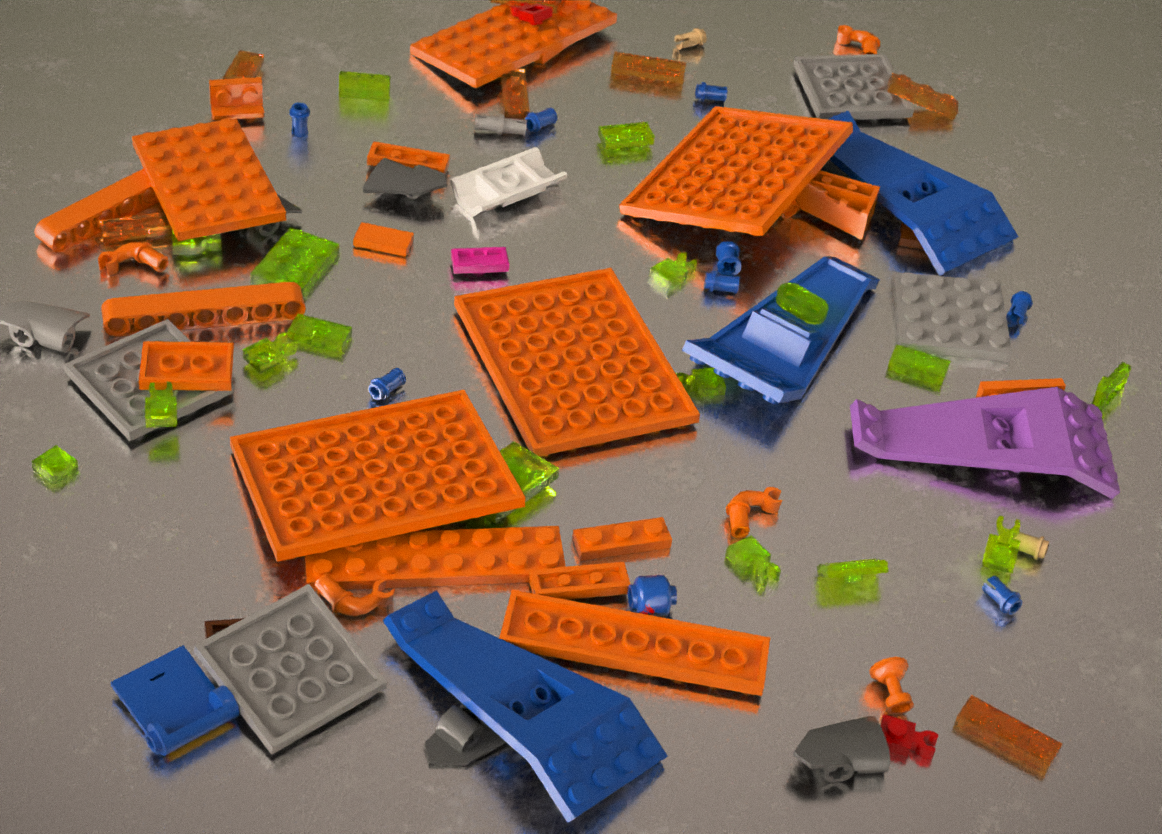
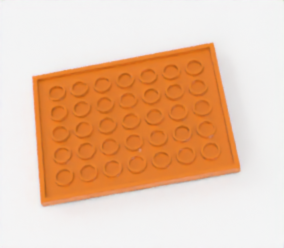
M715 106L619 204L620 214L630 215L634 218L643 217L655 219L656 221L676 222L680 225L689 224L706 229L715 228L726 230L727 232H741L752 236H763L852 134L853 124L852 122Z
M612 268L454 297V306L533 458L699 423V411Z
M465 390L230 437V447L277 562L525 507V495Z

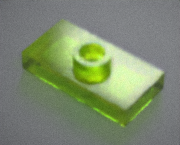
M340 71L339 97L389 102L391 76Z
M297 314L287 331V339L338 352H343L352 336V327L302 314Z
M896 344L888 364V369L942 385L951 361Z
M1122 362L1109 377L1104 376L1099 382L1092 404L1097 406L1101 413L1125 387L1131 371L1130 365Z
M884 559L825 563L817 566L818 577H844V582L863 581V575L888 572V561Z

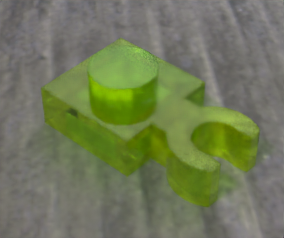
M172 230L173 255L202 254L201 249L209 251L221 250L220 233L178 241Z
M685 252L680 253L675 261L668 257L650 268L649 277L667 290H670L685 281L688 274L696 270L697 260L694 259L691 262H686L687 253Z
M283 332L277 335L276 340L273 342L268 338H264L244 348L243 359L261 374L283 363L284 355L295 354L298 351V342L294 340L288 343V333Z
M715 368L691 369L690 375L676 373L688 394L695 392L697 397L725 395V381L723 377L714 373Z
M167 382V388L162 391L155 389V383H150V397L145 398L146 428L177 426V397L173 396L171 382Z
M1000 515L996 523V531L999 536L989 534L982 566L1013 573L1021 541L1012 538L1019 534L1021 523L1019 519H1016L1014 527L1006 529L1003 526L1004 516Z
M752 535L727 547L725 556L744 575L753 572L755 574V581L761 587L767 586V575H770L775 581L779 580L780 568L770 562L771 554Z

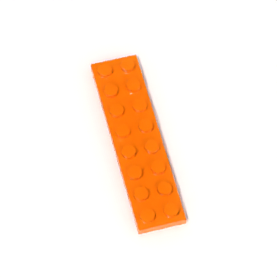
M559 526L423 530L305 556L307 585L310 584L314 591H316L314 588L316 581L326 573H329L344 590L373 589L374 583L380 579L387 580L385 588L530 583V570L566 567Z
M511 590L499 639L533 654L762 696L770 645V637L517 590Z

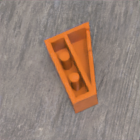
M820 170L795 200L800 205V209L862 240L874 214L880 187Z

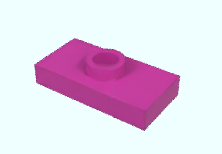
M506 247L451 249L454 274L509 272L510 264Z

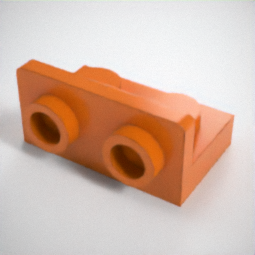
M261 77L209 80L210 108L214 121L226 118L251 120L264 117Z

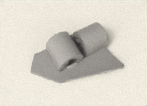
M18 301L0 305V324L9 326V333L14 342L22 347H30L37 340L39 345L63 353H67L73 346L75 326L80 321L90 317V314L86 312L29 301Z

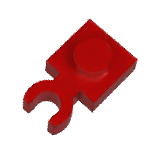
M521 2V6H511L512 16L519 17V20L529 22L530 25H540L544 23V20L553 17L552 7L540 4L529 5L527 2Z
M883 714L880 726L885 735L889 752L908 757L910 750H912L924 759H933L936 748L926 744L936 745L938 739L936 732L930 730L915 731L916 723Z

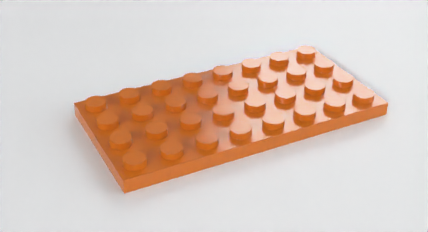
M510 0L504 4L494 6L486 12L476 14L470 19L460 21L447 29H442L429 37L421 38L420 41L410 45V54L474 88H478L540 59V55L552 50L551 53L617 23V14L590 0ZM521 2H527L529 5L540 4L552 7L553 17L544 20V23L540 25H530L529 22L519 20V17H513L511 6H521Z

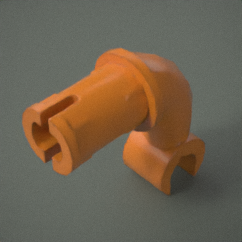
M847 25L838 26L837 43L847 45L851 41H856L862 44L863 55L877 54L880 48V40L871 32L852 30Z
M129 242L113 252L105 251L98 256L100 271L106 267L108 276L116 274L119 271V264L128 259H135L139 263H145L158 273L163 272L169 264V261H167L168 257L154 250L148 242Z
M768 487L764 492L746 490L738 493L731 499L730 503L726 506V513L730 518L731 536L734 538L748 536V532H750L748 514L751 506H760L766 513L778 512L782 500H778L781 490L775 487Z
M329 573L322 575L316 581L314 587L332 605L331 610L333 612L353 617L365 615L376 607L384 608L390 606L395 592L394 588L388 593H383L382 591L385 590L387 580L380 579L374 583L372 593L364 597H355L351 591H345Z

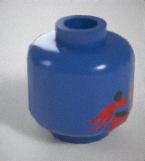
M664 575L638 576L634 583L628 586L629 608L631 611L635 610L636 613L664 617L669 614L671 605H676L677 603L675 585L670 586L667 577Z

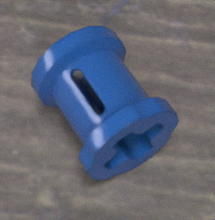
M724 241L717 246L716 257L719 260L717 269L722 275L735 276L741 271V261L738 258L740 249L735 242Z

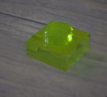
M55 445L32 460V468L36 473L55 485L78 470V463L75 458Z

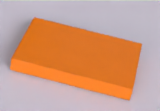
M143 341L139 390L231 391L234 343Z

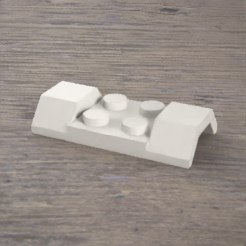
M534 147L452 178L451 186L457 203L474 217L495 209L499 205L505 207L546 191V188L567 179V173L564 171L555 175L544 165L540 150Z

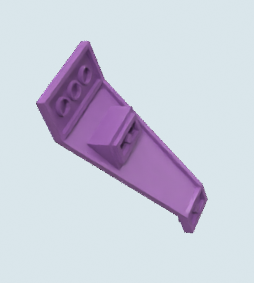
M1058 387L881 411L875 406L866 404L858 399L850 405L854 446L878 459L1010 470L1017 474L1021 471L1066 475L1111 499L1120 493L1117 481L1118 476L1114 469L1112 453L1109 449L1107 433L1100 409L1094 404L1089 405L1080 400L1072 392H1066Z

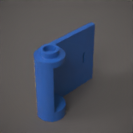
M184 645L111 681V687L144 731L149 748L152 752H159L163 756L238 717L240 713L237 701L231 691L224 685L215 688Z

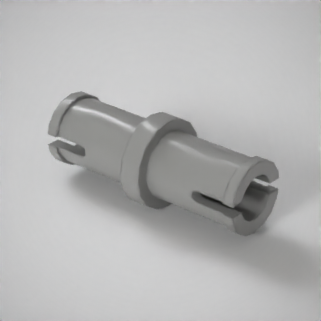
M476 113L474 130L497 132V135L509 133L525 136L527 120L505 118L502 114H499L498 117Z

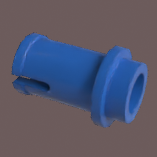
M705 82L696 85L695 98L700 99V102L704 100L725 102L727 99V86L706 85Z
M294 103L289 110V114L292 117L291 132L295 137H305L308 135L310 109L305 103Z
M547 108L538 113H529L525 118L527 120V130L539 132L542 127L556 123L558 119L556 111L553 108Z
M712 270V273H706L704 289H709V292L718 290L737 294L740 277L716 274V271Z
M1024 291L1017 292L1011 298L1012 305L1006 317L1008 322L1013 325H1017L1018 320L1019 325L1024 322L1026 312L1033 304L1030 294Z
M394 368L383 377L371 380L368 387L369 393L376 400H385L389 397L390 392L406 383V376L401 369Z
M994 575L987 579L996 589L992 586L990 587L987 583L983 584V592L987 593L999 605L1002 613L1012 615L1021 608L1023 604L1021 595L1018 592H1012L997 576Z

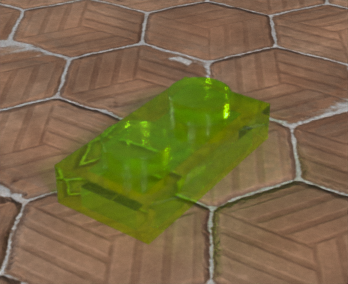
M647 122L599 126L598 136L605 150L654 145L655 136Z

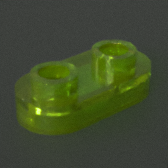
M784 283L779 286L776 295V302L779 307L808 324L816 325L826 320L828 304L825 300L795 283Z

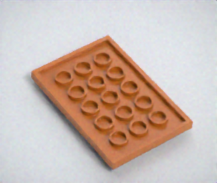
M226 118L215 122L197 123L192 126L170 128L168 130L146 132L132 136L134 149L178 241L286 221V210L237 118Z

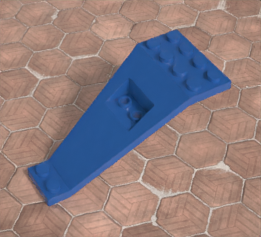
M849 110L827 119L852 122L853 124L852 134L829 160L851 179L880 187L877 201L892 212L898 221L901 220L913 230L939 276L1018 238L1013 226L991 191L861 132Z
M824 256L710 338L686 340L682 351L690 355L689 359L700 365L708 364L715 368L714 373L724 378L732 377L738 380V385L748 391L756 390L764 394L762 398L772 404L778 405L783 402L789 403L793 400H799L803 397L866 290L876 289L880 279L834 256Z
M437 590L389 614L383 620L400 649L529 762L568 823L668 757L629 697L454 618Z

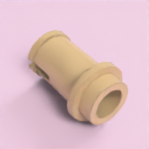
M694 28L692 32L676 35L675 43L684 41L681 44H677L676 47L678 50L695 45L701 47L707 41L705 31Z
M1013 529L1008 542V548L1033 555L1034 559L1037 560L1038 557L1045 558L1050 542L1044 540V536L1037 538Z

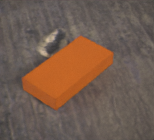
M361 222L353 238V246L406 257L414 241V233Z

